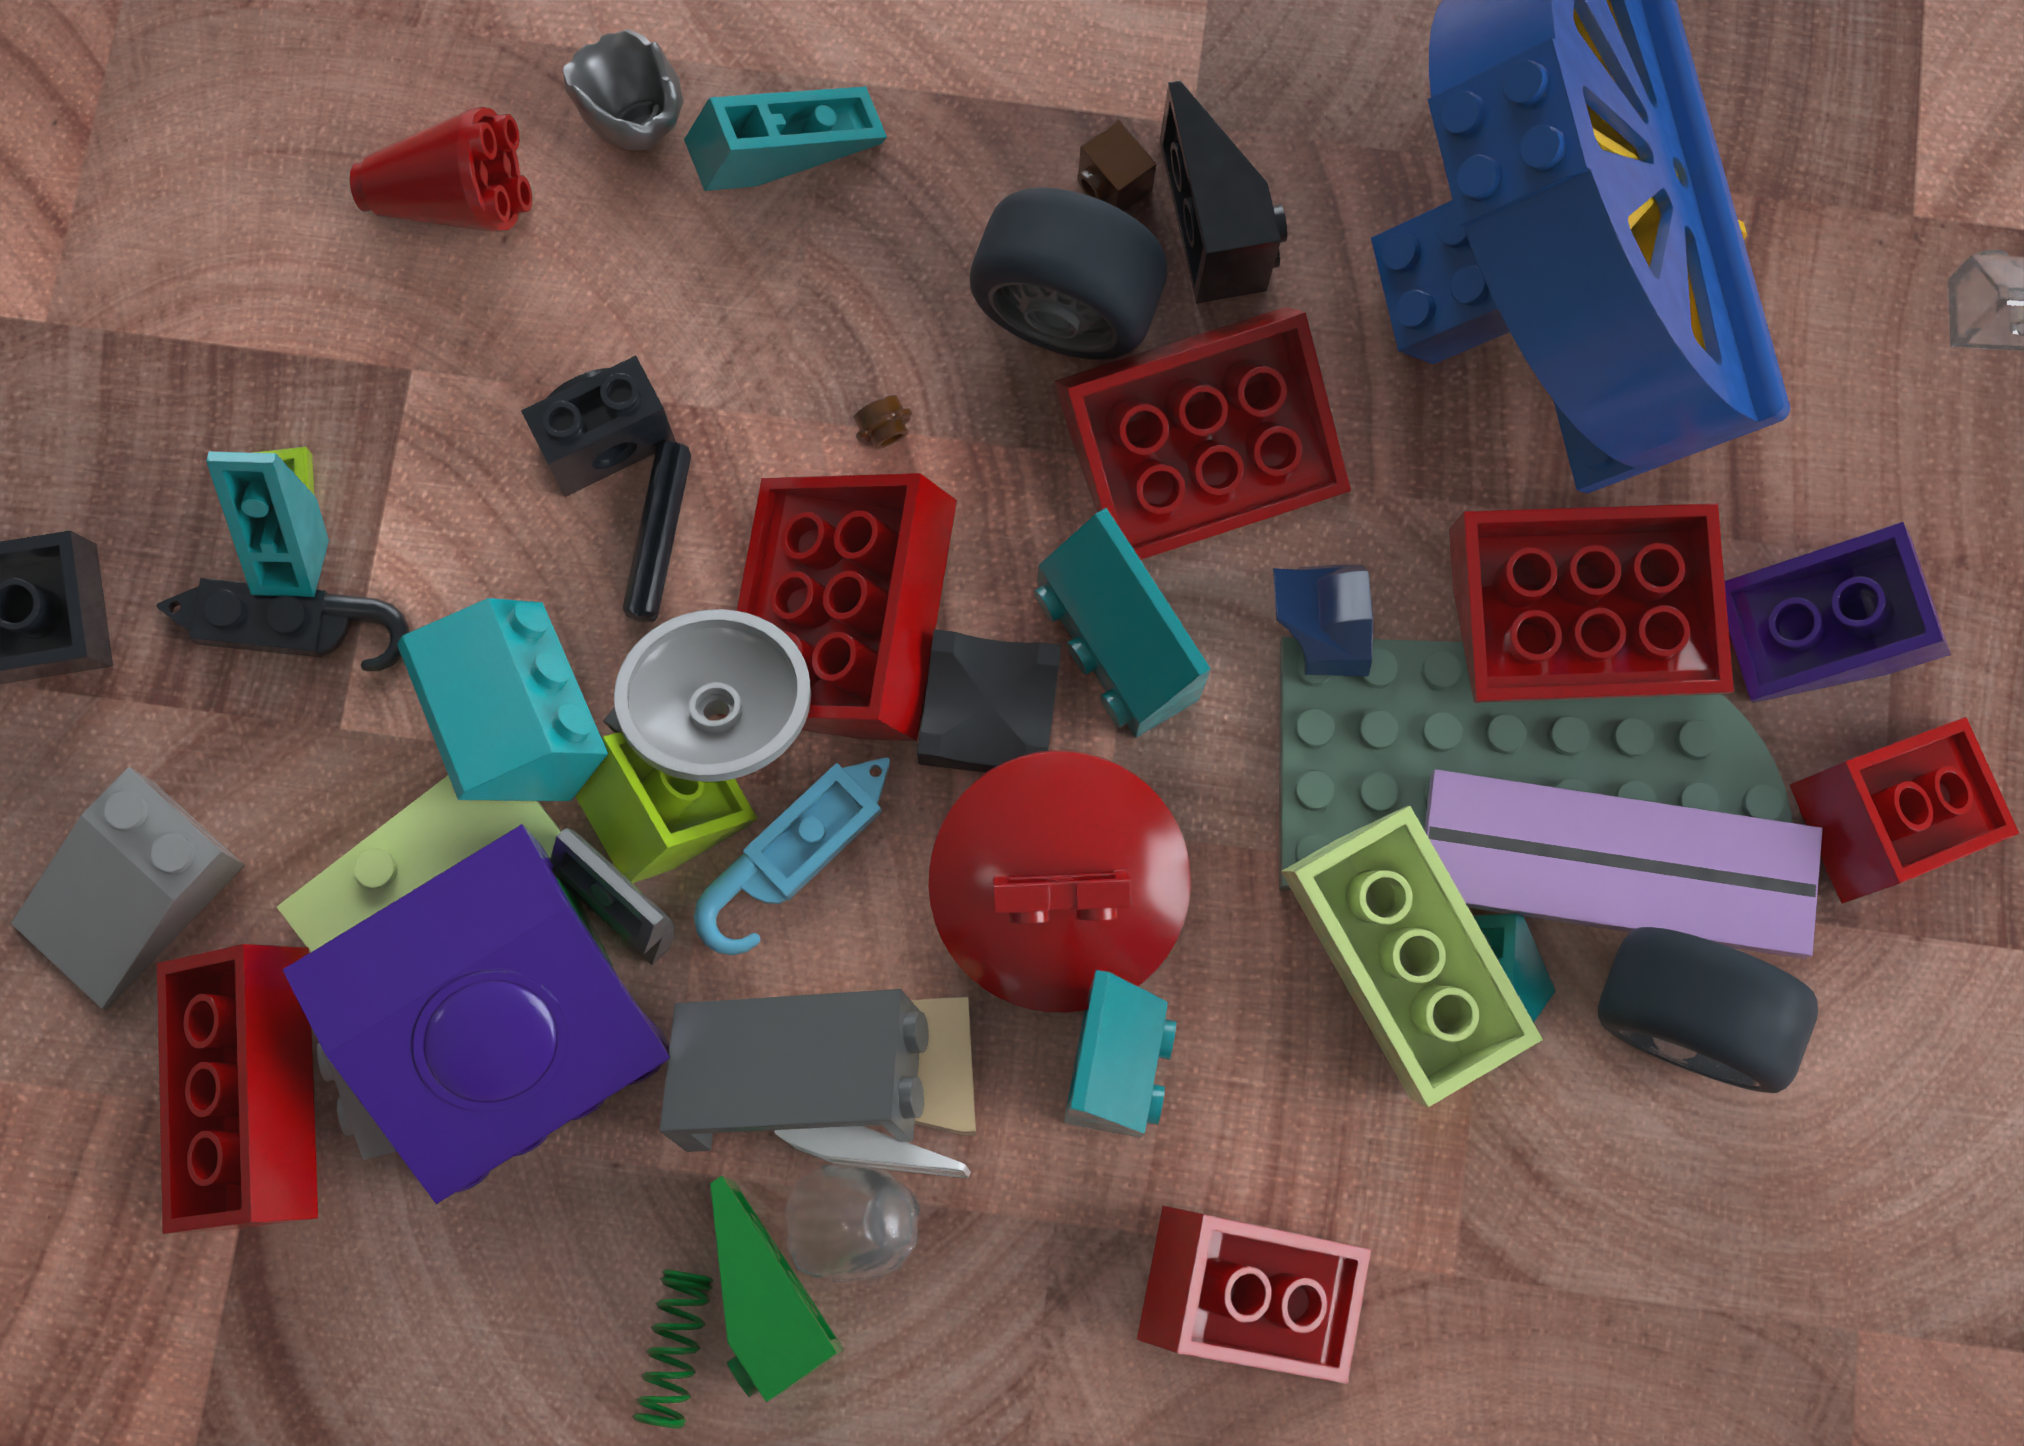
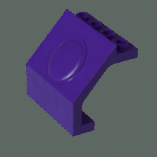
M523 824L283 969L325 1055L435 1204H438L455 1192H462L476 1186L488 1176L489 1171L513 1156H520L537 1148L546 1140L547 1135L571 1120H578L590 1115L601 1107L606 1098L627 1085L646 1080L655 1074L664 1062L671 1059L669 1056L670 1044L663 1031L640 1009L570 904L551 870L554 866L543 846Z

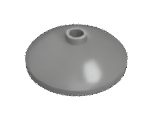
M724 609L687 613L666 621L642 637L626 656L617 675L614 691V704L618 723L624 738L634 752L646 763L665 774L701 782H716L742 777L776 760L791 746L800 734L806 722L811 702V687L807 665L800 650L789 636L772 623L760 617L740 611ZM714 714L727 715V717L721 720H708Z

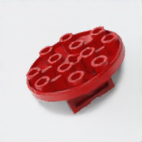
M1050 750L1026 754L1006 761L979 777L960 795L944 818L936 836L929 866L928 889L930 906L939 935L955 962L973 981L986 991L1011 1004L1043 1012L1066 1013L1083 1011L1089 1008L1087 998L1096 970L1110 972L1139 986L1159 968L1174 947L1183 928L1190 900L1191 872L1189 857L1180 828L1165 803L1147 783L1133 772L1106 758L1084 752Z

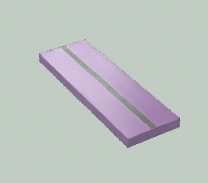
M1436 769L1431 773L1424 831L1468 908L1506 914H1519L1526 917L1632 932L1640 927L1664 928L1695 935L1736 949L1802 959L1813 956L1822 828Z

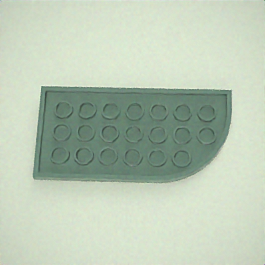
M1283 636L1280 641L1279 890H1291L1281 873L1282 870L1334 840L1406 806H1411L1424 829L1430 776L1435 769L1793 823L1786 788L1769 750L1751 723L1722 694L1474 703L1463 642L1373 639L1372 663L1369 676L1305 675L1301 645L1294 637Z

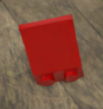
M1967 717L1842 762L1789 784L1806 825L1822 828L1820 856L1841 904L1901 884L2020 834Z
M1162 1205L1137 1340L1179 1354L1348 1384L1371 1249Z

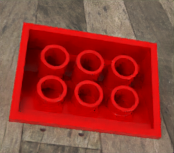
M1283 307L1054 380L1070 438L1096 510L1099 512L1104 508L1108 509L1140 560L1351 491L1306 312Z
M921 473L761 478L737 611L760 617L772 623L788 635L800 650L807 665L811 687L810 708L802 728L803 731L857 739L917 741L930 665L933 634L937 624L957 505L955 498ZM717 714V716L723 719L727 717L725 714Z
M1718 503L1464 511L1450 527L1453 593L1474 703L1719 695L1734 692Z

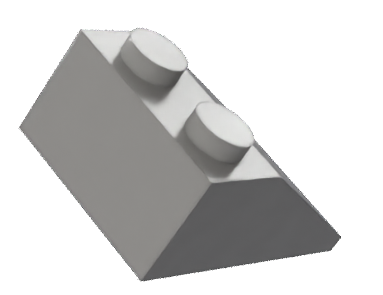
M128 767L80 816L11 924L100 1008L107 1010L245 865L155 782Z

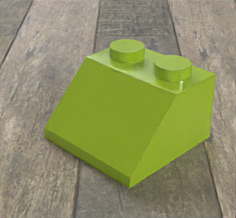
M622 731L602 737L608 755L575 795L614 866L632 883L677 868L748 827L758 819L735 778L716 782H701L665 774L640 758L629 746Z

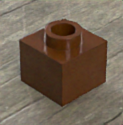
M1118 119L1080 146L1077 179L1086 195L1125 211L1153 191L1157 164Z

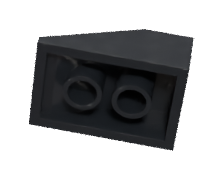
M1181 80L1169 82L1161 127L1160 145L1196 304L1266 292L1273 268L1280 266V243L1287 241V222L1284 209L1281 204H1272L1266 180Z

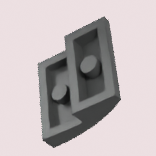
M565 828L556 836L550 858L554 866L551 869L560 876L559 880L653 965L671 947L674 936L673 921L582 836L569 828Z

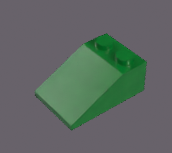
M720 1176L710 1183L727 1343L736 1355L727 1361V1365L748 1397L760 1392L765 1402H768L780 1396L845 1349L737 1183L724 1176Z

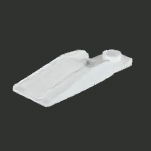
M864 1126L774 1130L777 1136L797 1150L834 1164L958 1178H969L971 1173L964 1163L907 1142H900L894 1137Z

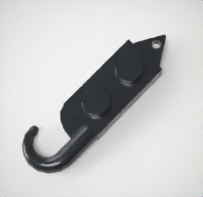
M200 578L198 587L166 599L156 605L164 614L189 631V639L197 645L322 657V655L330 654L337 649L346 637L351 621L381 624L386 627L390 634L389 646L380 656L362 661L361 668L366 672L382 671L394 666L402 658L397 643L403 635L409 633V626L404 614L393 604L377 598L328 594L325 590H316L314 597L251 595L247 582ZM181 605L180 610L173 613L174 608Z

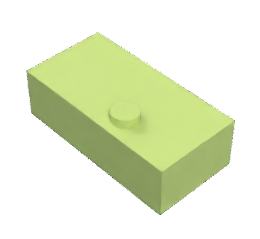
M447 775L284 900L277 908L306 947H309L310 952L521 824L543 846L549 859L551 858L556 836L562 830L539 801L458 800L450 778Z

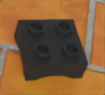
M934 629L926 698L917 750L918 764L986 773L994 767L1016 757L1048 751L1061 645L1042 642L997 641L953 631Z

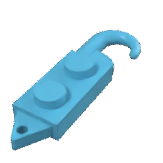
M885 757L844 768L836 763L743 850V854L704 890L696 903L694 922L698 936L707 947L719 954L733 956L746 953L759 944L761 939L757 933H751L742 939L725 937L717 927L716 918L718 912L741 890H744L752 898L766 904H781L787 900L789 901L882 813L881 807L878 804L890 767V759ZM874 768H879L882 772L878 777H873L870 775V771Z

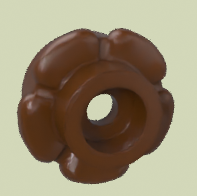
M897 395L886 396L866 405L853 416L860 430L856 434L857 440L859 442L872 441L876 449L899 441L908 434L905 425L911 419V409H904Z

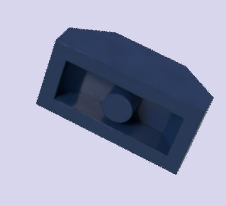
M1327 565L1299 567L1298 569L1273 568L1276 620L1287 628L1301 645L1305 675L1369 676L1373 650V610L1369 571L1364 565Z

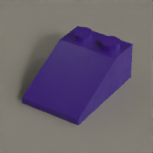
M1904 522L1725 581L1729 633L1752 703L1884 676L1951 655L1912 538Z

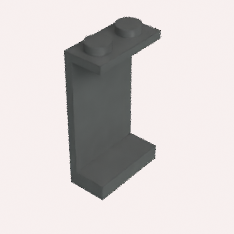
M901 989L675 1003L669 1048L671 1059L668 1060L660 1132L686 1152L711 1151L713 1133L883 1125L900 1142H913L915 1118H920L924 1109V1090L922 1082L918 1077L919 1053H924L928 1046L929 1031L926 1016Z

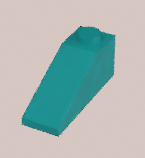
M864 86L709 97L685 136L684 141L704 191L759 186L881 145L886 140L887 135L867 87Z
M209 451L206 463L251 595L314 597L329 543L315 495L276 453Z

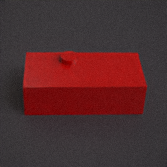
M240 944L157 963L163 1234L233 1230L318 1219L312 1027L283 972L284 968L309 954V947Z

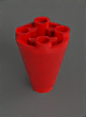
M478 107L466 110L367 155L363 162L353 164L350 170V189L357 207L363 212L372 211L377 216L501 232L509 231L517 222L519 213L529 212L532 207V190L527 178L524 175H520L519 161L516 154L520 142L517 123L511 114L498 115L491 108Z

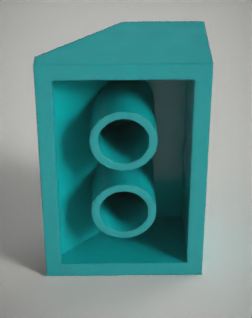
M1102 509L1094 514L1038 565L1037 584L1039 587L1033 590L1040 608L1049 621L1053 623L1060 619L1070 634L1072 640L1067 642V647L1076 665L1085 675L1093 671L1106 692L1100 695V699L1112 721L1119 728L1127 724L1135 738L1198 702L1211 668L1108 509Z
M487 598L409 632L398 641V649L458 800L572 801L608 755L543 602Z

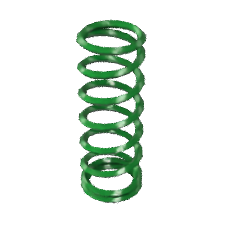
M665 1269L662 1271L664 1276L660 1278L663 1285L698 1299H661L655 1304L665 1312L694 1323H656L651 1326V1329L658 1335L690 1347H652L646 1350V1353L651 1358L685 1371L644 1372L641 1374V1377L646 1382L674 1391L682 1396H640L635 1399L639 1405L673 1418L644 1413H636L632 1417L637 1422L649 1425L681 1429L685 1426L684 1423L686 1422L684 1416L675 1410L656 1403H682L689 1400L691 1395L684 1388L661 1379L689 1378L695 1375L696 1371L687 1363L663 1354H694L701 1348L697 1342L667 1330H698L706 1324L701 1318L671 1306L706 1305L711 1300L706 1294L694 1289L709 1291L712 1289L710 1284L714 1280L708 1276Z

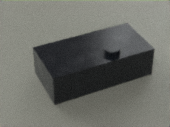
M72 531L0 541V685L113 667L97 544Z

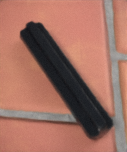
M661 441L656 447L623 603L624 613L627 617L634 620L653 622L658 618L691 461L689 447L682 443Z

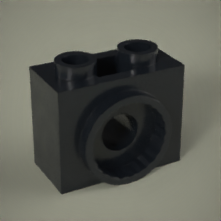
M636 355L610 368H601L580 374L560 385L546 399L521 410L565 497L655 454L656 447L661 441L676 442L665 410Z

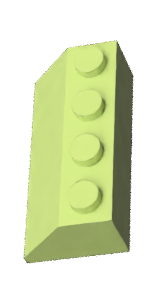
M1406 806L1342 836L1281 871L1411 1100L1430 1107L1543 1040L1411 806Z

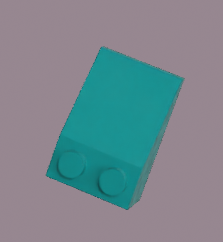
M1096 970L1087 998L1089 1008L1084 1010L1063 1123L1141 1138L1145 1134L1147 1123L1158 1125L1160 1121L1165 1086L1154 1084L1158 1058L1170 1060L1177 1021L1165 1019L1168 1006L1167 1001L1110 972Z

